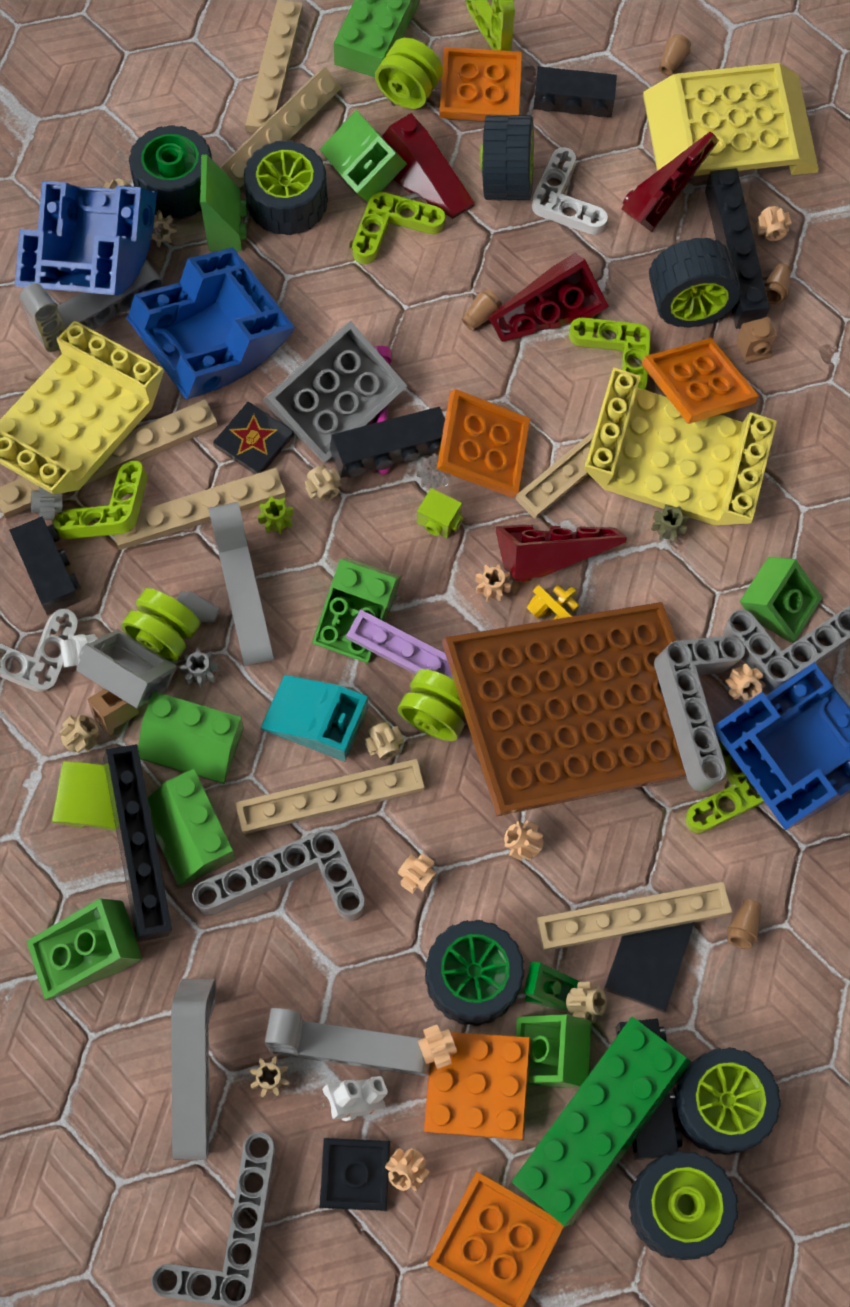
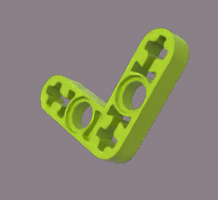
M465 0L469 14L492 50L511 51L515 18L514 1L492 0V6H490L487 0Z
M386 192L373 194L369 199L353 241V258L360 264L373 262L377 257L389 223L427 234L440 233L445 227L444 211L437 206ZM381 203L386 204V206H383L382 209L377 208L381 205ZM403 209H410L415 214L407 218L401 216L400 212ZM419 213L423 214V216L421 215V220H419ZM432 217L437 218L434 223L429 222L432 220ZM372 223L380 226V230L369 232L366 230V226ZM366 240L369 241V250L361 253L360 250L364 249Z
M577 318L573 320L568 334L571 343L580 347L623 351L621 370L641 376L638 388L646 389L648 372L642 365L640 367H632L627 361L631 357H637L643 361L644 357L649 355L650 331L646 326L639 323L592 318ZM579 329H584L585 334L583 336L579 335ZM594 329L597 330L596 338L593 337ZM611 330L615 332L617 337L613 340H607L602 336V332ZM622 333H625L624 341L621 340ZM635 334L639 335L640 341H635Z
M129 461L120 467L108 506L63 510L62 513H58L54 520H52L58 535L63 539L123 534L132 530L137 523L148 480V475L141 462ZM134 493L131 498L121 500L125 495ZM100 518L94 525H88L92 520Z
M722 742L719 743L726 766V776L732 786L695 803L689 808L685 815V823L689 830L694 833H705L760 806L764 802L759 794L757 795L758 799L754 795L748 796L747 791L750 787L745 780L742 784L739 782L744 780L746 775L744 772L737 773L732 770L730 761L733 757L731 754L727 757L724 756L728 750ZM748 781L750 786L755 789L751 782ZM724 797L730 798L735 804V810L730 813L722 811L718 805L719 800ZM712 807L714 814L705 819L704 825L700 821H693L696 811L699 815H703L709 812Z

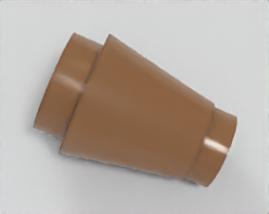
M674 34L672 38L667 40L658 68L662 74L671 76L690 54L691 42L688 38L680 34Z
M778 264L764 283L769 304H780L788 297L791 268L786 264Z
M486 289L484 292H479L461 320L468 329L473 331L476 327L486 322L488 316L499 309L502 303L492 291Z
M751 899L743 901L727 929V940L729 943L741 949H751L753 944L758 941L762 908L760 903Z

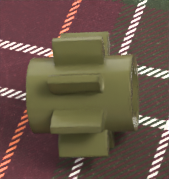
M665 504L662 513L655 511L653 516L655 522L651 530L658 532L659 540L664 538L675 542L677 534L685 535L687 528L684 525L687 524L689 517L682 515L680 506L674 508Z

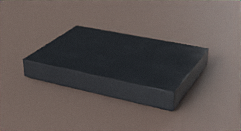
M695 922L621 936L604 990L665 1013Z

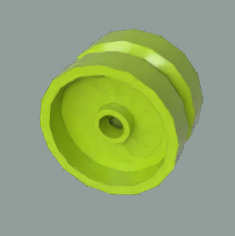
M404 37L395 41L375 71V81L382 93L395 104L408 109L421 108L443 76V66L434 51L420 41Z
M145 588L135 602L138 611L131 610L121 623V628L129 637L163 658L177 661L186 648L183 639H190L194 636L200 626V621L192 611L176 599L158 590Z
M418 670L410 683L412 692L404 694L397 707L398 713L410 725L432 737L452 742L457 740L464 728L462 718L466 717L453 678L433 670Z

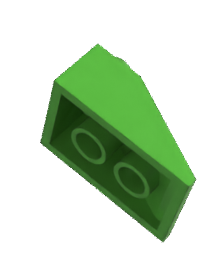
M201 155L200 203L209 251H221L229 248L242 251V240H247V225L242 223V217H247V200H242L240 188L208 155Z
M100 898L26 941L45 1000L54 999L115 975L143 959L124 903L120 900Z

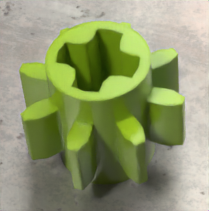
M271 496L265 505L259 504L262 514L257 516L258 523H266V533L272 530L282 534V530L286 526L292 527L290 517L294 515L293 507H286L285 498L278 500L273 499Z

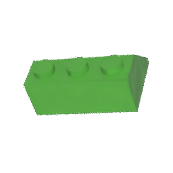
M153 691L142 720L138 744L140 760L184 773L195 769L198 777L225 784L244 730L242 719L240 716Z
M195 769L164 782L148 797L154 834L179 887L236 860L230 843Z

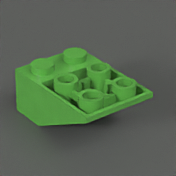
M357 110L319 149L343 179L367 202H369L373 194L381 192L407 165L403 158Z
M348 557L340 558L312 644L369 663L373 652L346 639V635L360 609L384 622L386 621L402 576Z

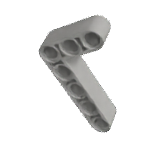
M145 260L133 284L118 296L80 293L57 306L41 284L33 283L22 290L20 301L31 330L48 352H56L60 350L56 339L74 320L94 330L129 310L135 294L161 288L163 281L149 262Z
M234 502L210 507L208 509L244 667L272 661L274 657L247 545L239 503Z
M850 605L783 651L756 618L746 610L734 611L730 615L723 633L724 636H734L742 641L745 647V654L741 658L742 661L751 669L757 668L763 674L760 679L766 684L765 688L769 691H774L813 662L819 665L850 643V630L844 629L841 623H846L850 626ZM733 624L742 625L746 631L736 630ZM822 638L826 640L829 646L821 645L817 639ZM752 647L761 648L764 654H756ZM794 654L802 655L806 662L798 661ZM770 670L779 671L783 678L774 677Z
M734 636L674 641L654 661L687 780L690 786L698 792L708 791L726 775L725 762L698 675L726 672L744 656L745 647L742 641Z
M330 830L315 832L202 881L196 885L192 894L193 901L198 910L204 915L211 916L319 869L341 918L346 921H355L363 915L365 910V900L338 837ZM328 841L334 845V848L329 853H321L317 850L318 845L321 842ZM293 854H301L305 857L304 862L299 866L290 865L288 859ZM270 866L276 870L274 876L269 879H263L259 876V872L264 867ZM336 869H341L347 874L345 879L340 882L331 880L329 875ZM243 879L246 881V886L243 890L239 892L230 890V885L234 880ZM206 892L217 894L216 900L209 905L200 903L202 895ZM350 897L359 901V906L352 911L342 907L343 901Z
M182 979L172 1002L173 1160H207L209 1155V1022L215 1007V979Z
M271 1008L265 1044L269 1052L273 1054L412 1075H429L430 1063H425L418 1044V1040L422 1038L303 1021L299 1012L280 1008Z
M255 1132L248 1136L243 1146L223 1271L163 1264L153 1272L151 1278L152 1288L158 1295L228 1307H240L250 1301L254 1291L276 1155V1145L268 1134ZM257 1140H266L269 1144L268 1153L262 1158L253 1157L251 1153L252 1144ZM252 1174H259L263 1178V1186L256 1193L248 1192L245 1187L247 1178ZM246 1209H254L257 1213L258 1220L250 1229H245L240 1224V1215ZM241 1244H247L252 1251L251 1259L244 1265L238 1264L234 1259V1251ZM167 1270H172L177 1276V1284L171 1291L164 1290L160 1283L162 1274ZM201 1275H206L211 1280V1290L205 1296L198 1295L194 1289L195 1280ZM234 1280L242 1281L246 1287V1293L239 1301L232 1300L228 1295L229 1284Z

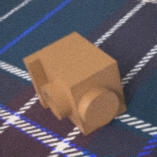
M769 317L743 323L736 343L746 364L772 358L773 356L771 349L777 335Z
M106 689L87 699L93 718L109 736L114 734L113 729L139 714L138 708H135Z

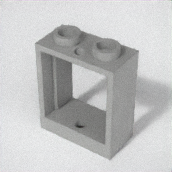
M117 629L107 635H102L91 643H86L82 647L78 656L80 662L76 671L135 708H138L150 701L153 691L162 694L167 690L177 666Z

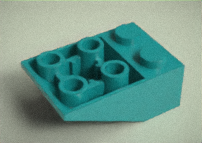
M284 675L260 729L346 762L367 713L368 696L340 685Z

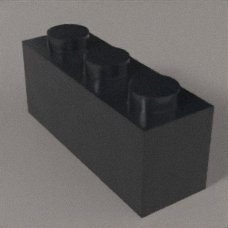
M538 66L533 109L546 112L554 111L612 118L617 74Z
M43 516L10 529L9 531L47 616L59 609H64L81 602L77 595V591L81 590L76 575L75 573L69 575L66 570V566L71 564L64 548L58 550L54 543L60 539L53 524L47 526Z

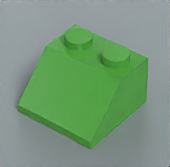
M768 557L741 598L740 603L746 611H749L756 618L760 625L785 640L795 643L823 597L796 559Z
M567 1014L517 1017L515 1036L530 1037L531 1039L528 1085L580 1088L589 1076L592 1021Z

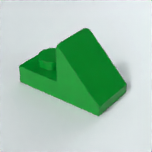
M530 962L523 993L526 995L525 1001L569 1012L566 1006L567 995L572 988H578L577 985L580 981L540 962Z

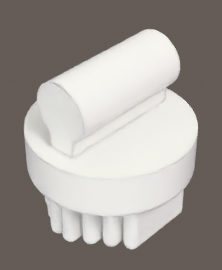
M95 634L74 635L73 639L60 641L64 668L78 667L80 662L78 656L82 647L86 643L97 640L98 638Z

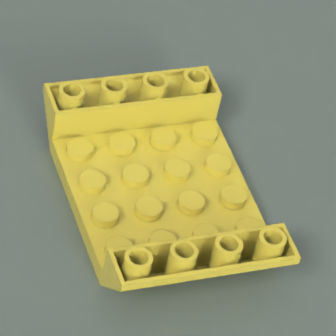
M781 63L673 74L643 92L657 171L708 132H712L719 141L694 176L710 174V171L737 168L738 171L787 165L790 166L791 175L817 173L819 170L799 75Z
M75 320L56 339L62 354L0 419V464L53 495L81 489L152 409L164 373L162 367Z
M613 367L584 470L604 490L664 509L665 504L674 508L680 506L683 516H688L714 526L751 523L777 421L749 412L743 422L723 415H716L688 424L667 397L638 388L641 376Z

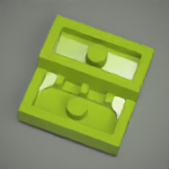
M62 762L51 823L78 828L88 826L116 832L104 765Z

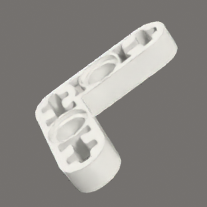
M558 148L553 152L533 195L532 210L540 217L588 234L598 235L606 228L607 213L598 206L563 194L574 171L576 155L569 148ZM566 159L567 161H565L562 170L558 169L559 162ZM557 178L561 181V184L551 186L547 183V180ZM546 194L549 195V202L541 205L540 203L544 201ZM570 207L575 209L577 213L574 216H567L562 210ZM581 213H584V214H585V215L583 216V220L580 219V218H581ZM594 218L599 219L596 223L591 222Z
M59 609L50 615L33 657L0 644V652L3 653V656L0 658V677L36 692H44L55 684L63 665L60 641H63L62 638H65V640L73 639L78 624L76 615L69 609ZM65 617V623L69 627H65L59 637L54 636L60 626V623L56 620ZM52 642L59 647L60 652L57 658H50L46 655L44 651L46 643ZM8 658H16L20 662L21 670L19 673L13 674L7 671L5 662ZM45 664L54 665V668L49 666L46 669L44 677L48 681L40 685L38 677L34 675L41 672Z

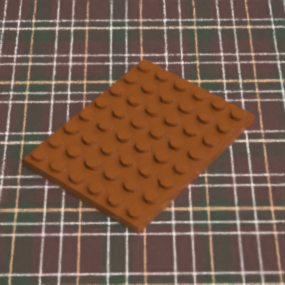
M662 602L444 638L442 645L496 816L687 777L654 665L655 658L671 642L676 641Z

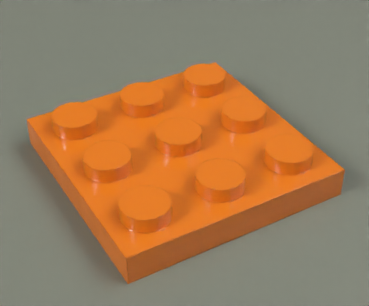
M444 47L439 118L485 121L487 115H519L522 52Z
M712 338L647 355L641 364L688 424L755 404L759 397Z
M454 389L449 395L436 469L506 496L515 497L519 493L530 418Z
M450 1032L457 1053L449 1055L452 1064L437 1069L435 1062L430 1063L424 1132L524 1141L531 1050L530 1037Z
M476 1171L427 1265L497 1307H523L564 1226L546 1211Z

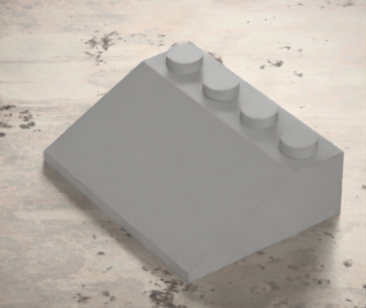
M350 321L343 325L263 398L262 401L286 427L291 429L325 463L332 457L329 449L331 434L365 426L397 397L407 385Z

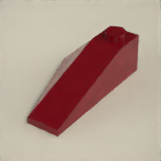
M412 113L387 128L382 137L407 163L393 178V180L404 186V190L411 194L414 192L426 199L427 204L441 208L445 215L452 219L474 206L475 202L428 131Z
M708 132L638 185L634 191L631 190L624 198V205L621 210L650 232H653L718 143L717 137L712 132Z
M574 253L543 273L488 316V319L500 341L503 342L532 335L534 332L549 328L551 330L560 328L561 325L572 323L577 318H591L609 306L586 260L577 253Z
M524 524L496 526V536L504 569L510 572V575L515 580L521 582H528L536 577H544L624 544L627 540L624 534L612 527L580 526L577 527L576 532H572L569 529L551 525L549 531L533 530V525Z

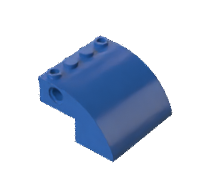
M42 181L38 230L19 229L15 286L25 288L30 284L39 283L46 290L115 296L122 294L133 284L146 260L153 233L157 192L141 187L116 186V189L80 187L66 182Z
M234 248L188 258L179 283L135 294L129 314L126 317L186 400L221 389L247 375L274 354L293 333L295 328Z
M815 662L767 696L761 692L714 725L716 735L785 830L804 822L850 793V708Z

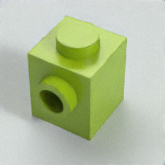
M430 488L417 510V524L423 526L428 533L434 536L441 535L448 538L451 531H457L463 521L464 516L461 515L462 503Z

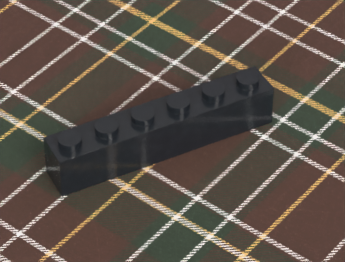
M735 168L710 171L705 194L715 238L729 248L739 280L741 295L739 296L738 303L732 309L735 328L740 329L743 323L765 318L770 307L738 170Z
M138 745L109 748L105 750L103 762L136 941L141 942L167 937L172 931Z

